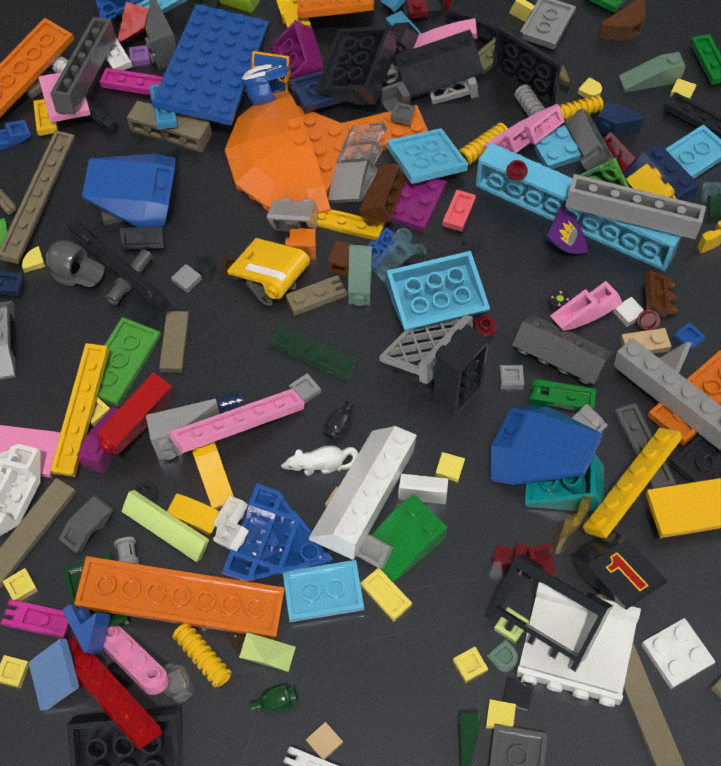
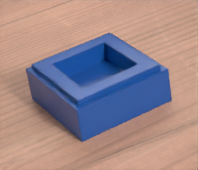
M689 322L677 331L672 339L680 346L686 342L692 343L688 351L689 353L702 343L706 336Z

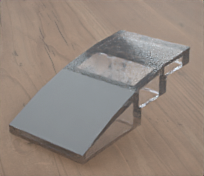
M384 122L354 125L351 127L341 148L332 176L328 197L330 203L362 201L378 172L374 164L383 150L379 142L387 130Z

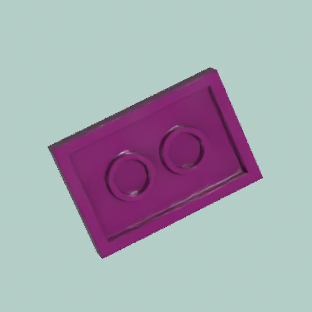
M406 177L391 222L424 233L446 188L447 181L434 178L411 184Z

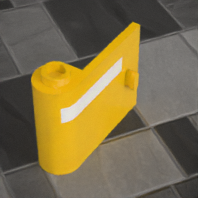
M255 238L227 272L229 275L262 283L268 297L281 299L309 265L310 258L300 249Z

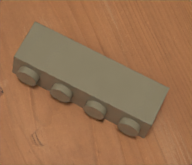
M138 100L127 116L130 131L155 139L165 137L169 143L172 142L175 145L203 152L212 136L209 121L176 112L178 127L157 129L152 104Z

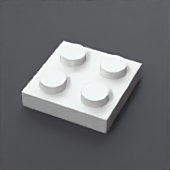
M685 618L643 641L641 644L670 689H673L715 663V660Z

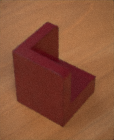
M517 542L516 549L497 545L492 569L508 573L515 557L521 554L526 555L527 544Z
M552 544L528 547L526 555L544 565V571L555 577L556 571L551 557L553 551ZM530 576L531 581L537 580L534 577Z

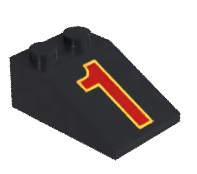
M614 530L611 531L606 539L600 537L573 555L581 578L625 610L667 583L661 573L627 538Z

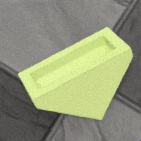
M247 632L239 658L289 672L296 647Z

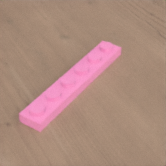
M293 389L172 430L170 431V439L179 451L184 453L303 410L305 402Z

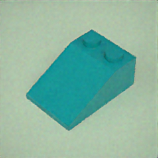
M595 453L586 474L583 476L526 483L525 505L534 508L578 512L596 510L604 500V465Z

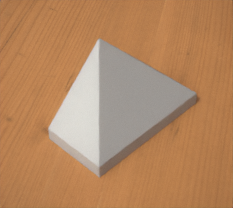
M686 342L659 359L679 373L692 343Z

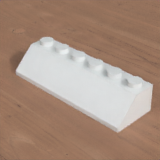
M397 426L372 431L309 536V540L354 560L412 456L417 435Z

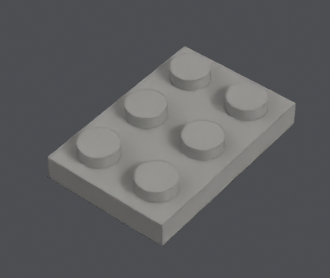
M538 0L521 29V32H523L521 39L555 50L575 13L576 6L558 0Z

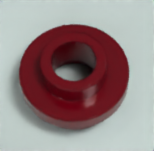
M481 316L476 320L475 330L485 337H490L496 332L497 323L492 317Z

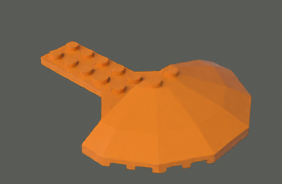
M281 91V93H273L276 98L274 101L263 105H253L237 118L226 145L225 154L236 189L244 191L251 200H256L263 205L266 211H269L273 200L280 201L281 198H288L292 201L300 202L302 199H308L316 203L318 214L325 213L327 215L331 211L327 195L336 164L350 163L354 157L387 150V140L426 132L428 129L417 105H414L415 113L410 125L392 122V111L340 123L312 111L304 113L302 107L295 104L289 91Z

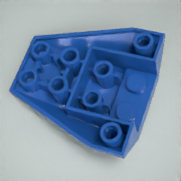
M160 154L89 158L82 198L135 227L163 226L164 229L176 158Z
M528 404L510 408L491 445V480L493 482L516 485L583 476L586 474L603 435L601 432L548 406Z

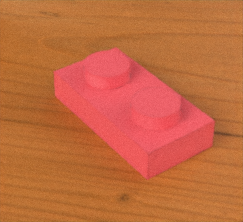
M456 190L444 217L443 226L463 232L476 201V195Z

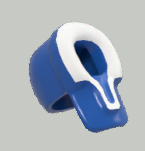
M266 64L244 73L242 83L245 86L250 102L253 105H263L274 101L276 98L273 93H281L278 78L287 75L291 67H284L283 65L274 67L271 64Z

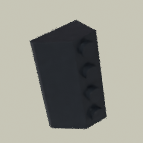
M470 29L395 55L403 83L410 93V99L484 74Z

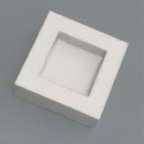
M632 297L622 302L623 304L613 310L626 327L635 323L638 315L643 311L642 307Z

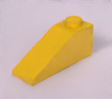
M215 442L192 449L210 504L212 508L218 509L223 507L229 496H234Z

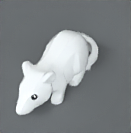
M332 445L322 446L306 453H302L298 449L295 455L289 457L281 467L294 471L305 469L304 473L307 476L313 474L314 470H321L323 474L336 470L341 471V469L348 470L358 456V452L353 447H346L341 450ZM348 455L353 457L350 463L342 465V462Z

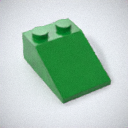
M412 494L400 504L372 534L374 537L393 546L384 569H381L393 583L446 539L448 527L415 494Z

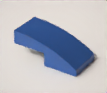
M25 120L5 123V129L0 130V150L12 147L31 137Z

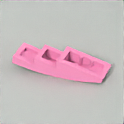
M474 18L459 21L422 33L418 36L414 48L469 29L473 38L477 39L476 20Z
M555 104L518 122L484 145L485 150L490 143H493L513 153H517L529 143H538L564 123L560 106Z

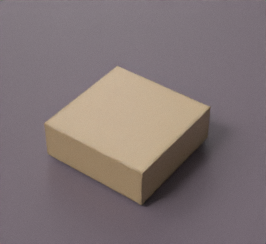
M326 722L306 739L308 745L323 760H326L343 744V741Z

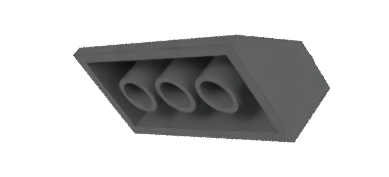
M534 314L522 321L512 344L517 347V351L525 355L532 354L538 357L537 360L546 365H555L560 372L578 376L579 381L589 385L591 383L595 384L599 380L613 354V351L568 330L563 331L559 326Z

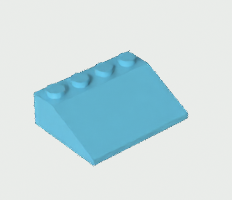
M471 251L386 271L385 282L404 331L462 318L464 315L470 316L490 311V306Z

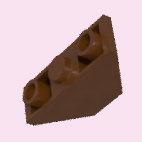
M645 0L633 1L624 9L618 10L613 16L604 19L600 24L598 37L606 40L629 41L640 34L645 20Z

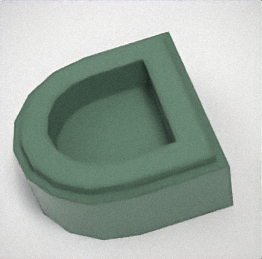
M506 639L487 655L492 664L504 672L514 669L518 662L515 648Z

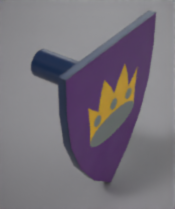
M560 206L548 233L545 235V240L552 242L568 253H587L586 239L577 220L564 206Z

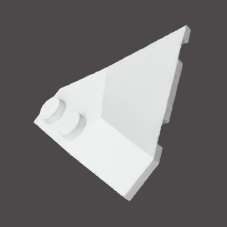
M17 444L11 446L10 450L0 453V536L20 524L40 484L41 451L37 448Z

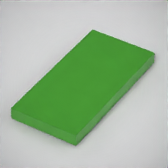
M121 318L104 345L108 346L109 354L97 395L101 401L119 407L162 336L160 331L126 318Z

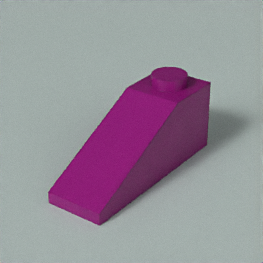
M112 406L86 436L77 453V457L84 468L102 474L105 473L114 454L111 451L107 453L100 448L97 432L119 408Z

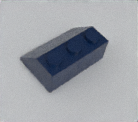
M661 144L644 151L623 174L626 179L648 164L652 169L656 168L662 175L661 180L664 184L669 183L675 191L674 196L676 199L687 202L694 201L700 186Z

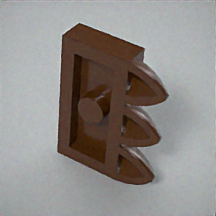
M651 270L646 272L644 279L647 309L656 311L662 317L678 313V309L670 303L678 298L669 290L674 289L676 284L664 275Z

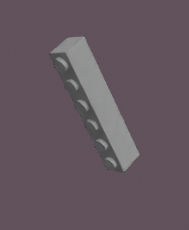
M576 174L573 176L565 206L695 240L701 228L706 206Z
M632 338L617 351L614 363L616 369L721 451V405Z

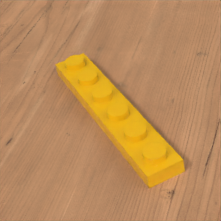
M85 344L50 469L52 474L76 477L80 462L77 453L87 436L109 354L108 346Z
M664 428L657 430L584 524L583 528L586 534L605 539L608 537L682 439L680 431Z

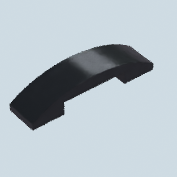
M480 232L463 238L462 247L426 258L424 252L403 258V267L471 251L474 257L483 248L484 234Z

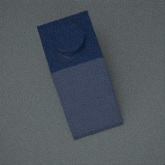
M608 100L597 117L596 127L601 133L607 135L609 132H612L616 137L638 133L642 129L645 116Z

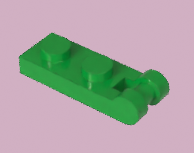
M539 379L532 380L531 382L532 394L529 395V404L546 405L580 411L587 404L594 410L596 389ZM542 391H547L548 395H544L541 393Z

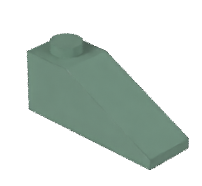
M679 52L663 54L619 75L618 79L624 93L675 84L677 79H682L685 64Z
M350 245L349 304L357 306L370 305L373 285L372 246Z

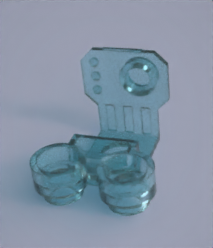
M407 228L398 229L393 235L394 242L381 254L376 253L372 257V270L383 282L386 281L387 270L398 268L412 255L424 252L426 256V248L422 244L412 245L410 243L412 233Z

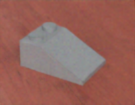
M216 399L146 415L150 440L159 460H171L183 454L170 439V431L220 414Z

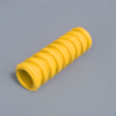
M595 95L583 100L579 99L577 102L572 101L571 103L561 104L560 109L564 122L581 108L585 109L589 115L596 114L597 112L600 113L604 108L602 98L599 95Z
M498 123L477 139H474L473 142L459 150L460 154L470 165L484 153V145L508 128L503 123Z
M186 623L180 625L174 631L172 638L178 640L177 644L183 646L182 650L187 652V656L192 658V662L197 664V668L202 670V674L204 676L208 675L207 680L209 682L213 681L212 686L214 688L222 686L231 677L232 671L226 669L227 665L221 663L222 660L220 657H216L215 651L211 652V646H206L207 642L201 640L202 636L196 634L197 630Z

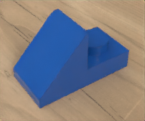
M74 604L66 606L62 611L84 653H101L105 643L110 615L95 613L92 616L85 607L81 606L79 608Z

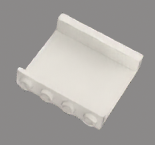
M539 582L529 625L572 651L579 653L598 615L544 583ZM603 599L613 605L586 659L581 662L576 672L571 670L574 660L560 652L557 658L553 659L550 655L554 648L537 639L533 646L530 645L528 640L531 634L527 632L517 670V677H521V681L532 683L533 685H536L537 682L546 684L547 689L555 692H562L563 689L571 691L573 696L580 699L596 698L599 699L600 704L615 707V704L620 705L623 699L622 692L636 624L639 620L641 609L630 607L625 610L616 602Z

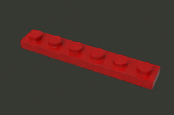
M75 635L69 638L67 642L77 680L138 750L162 734L160 726L92 653H84Z

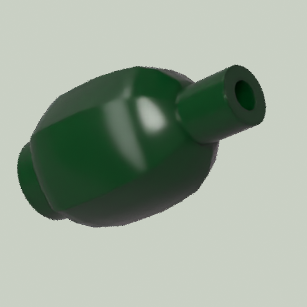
M287 684L276 685L266 689L259 699L250 701V708L252 712L260 709L266 713L282 712L290 709L293 703L298 701V695L295 686L289 687Z

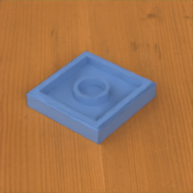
M67 639L57 640L28 662L40 710L50 709L79 688Z

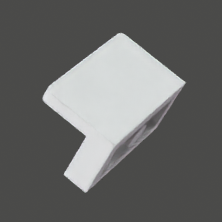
M401 474L398 499L406 500L412 494H415L422 502L446 504L448 479Z

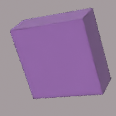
M146 45L129 47L132 67L151 64L148 56L149 49Z

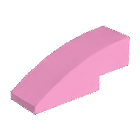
M605 281L590 293L585 289L550 315V317L563 331L599 319L623 303L619 294Z

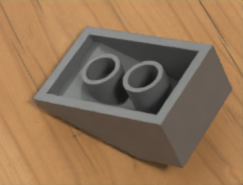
M150 0L145 27L147 37L144 39L147 48L150 49L148 56L151 63H155L158 70L168 67L176 49V42L157 0Z

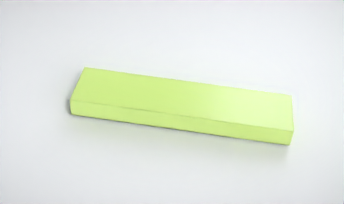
M129 491L121 512L194 561L198 562L202 559L209 542L208 538L137 491Z

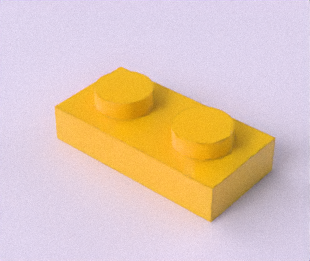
M45 100L34 101L38 135L52 134L55 130L58 131L57 121L50 123Z

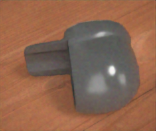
M60 240L54 242L46 254L47 265L51 270V275L55 281L65 286L80 284L86 287H93L101 280L105 271V267L102 264L91 260L87 256L86 250L72 241ZM72 262L80 265L76 274H71Z

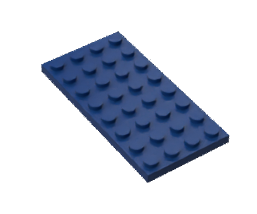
M196 4L153 98L152 106L232 125L245 91L242 77L244 73L252 69V51H260L269 27V21Z

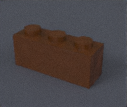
M398 162L376 166L360 207L361 215L365 218L368 225L391 222L406 180V176Z

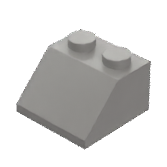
M281 198L280 201L273 200L267 214V219L275 231L290 232V229L298 228L316 230L318 207L312 200L302 199L300 202L292 201L288 198Z

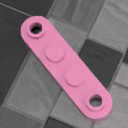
M108 627L103 650L147 694L155 695L163 692L169 684L165 669L121 627Z

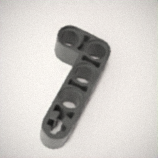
M579 109L565 121L584 155L580 161L587 171L614 158L591 116L585 109Z

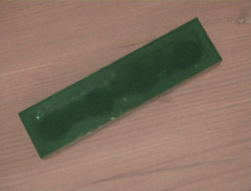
M281 324L269 341L270 346L347 382L358 366L357 359Z

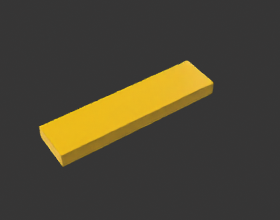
M336 210L329 211L327 215L320 213L317 217V227L377 240L385 223L368 225L362 216Z

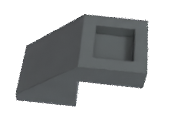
M97 495L93 496L68 520L59 540L75 553L81 552L92 532L104 528L114 509Z

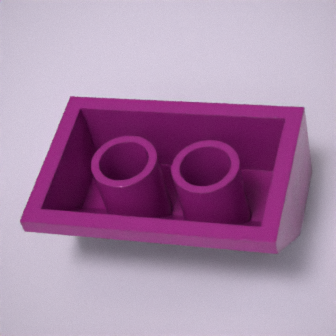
M297 20L271 45L274 54L290 56V79L323 70L324 65L313 29Z

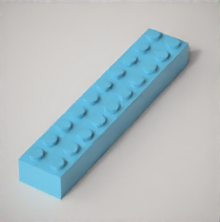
M490 143L478 161L476 186L554 221L560 206H566L573 178L545 167L538 162L529 160L520 154ZM513 160H521L526 164L528 173L524 179L516 181L507 176L506 168ZM565 207L577 220L585 236L663 271H666L682 238L679 235Z

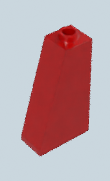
M153 372L97 432L100 448L107 453L111 451L117 456L148 427L146 415L165 411L171 405L172 386Z

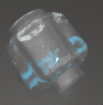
M174 663L164 666L163 668L169 679L167 688L161 692L164 700L177 705L189 699L193 694L192 690L195 683L184 665H174Z

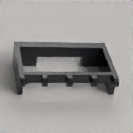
M517 555L486 618L491 620L495 613L509 621L506 630L511 632L515 625L531 634L528 640L530 645L533 646L536 640L539 639L554 648L550 655L553 659H556L560 652L574 660L571 670L576 672L581 662L586 659L613 605L591 592L585 595L544 571V565L527 555ZM521 570L598 615L579 653L572 651L502 608Z

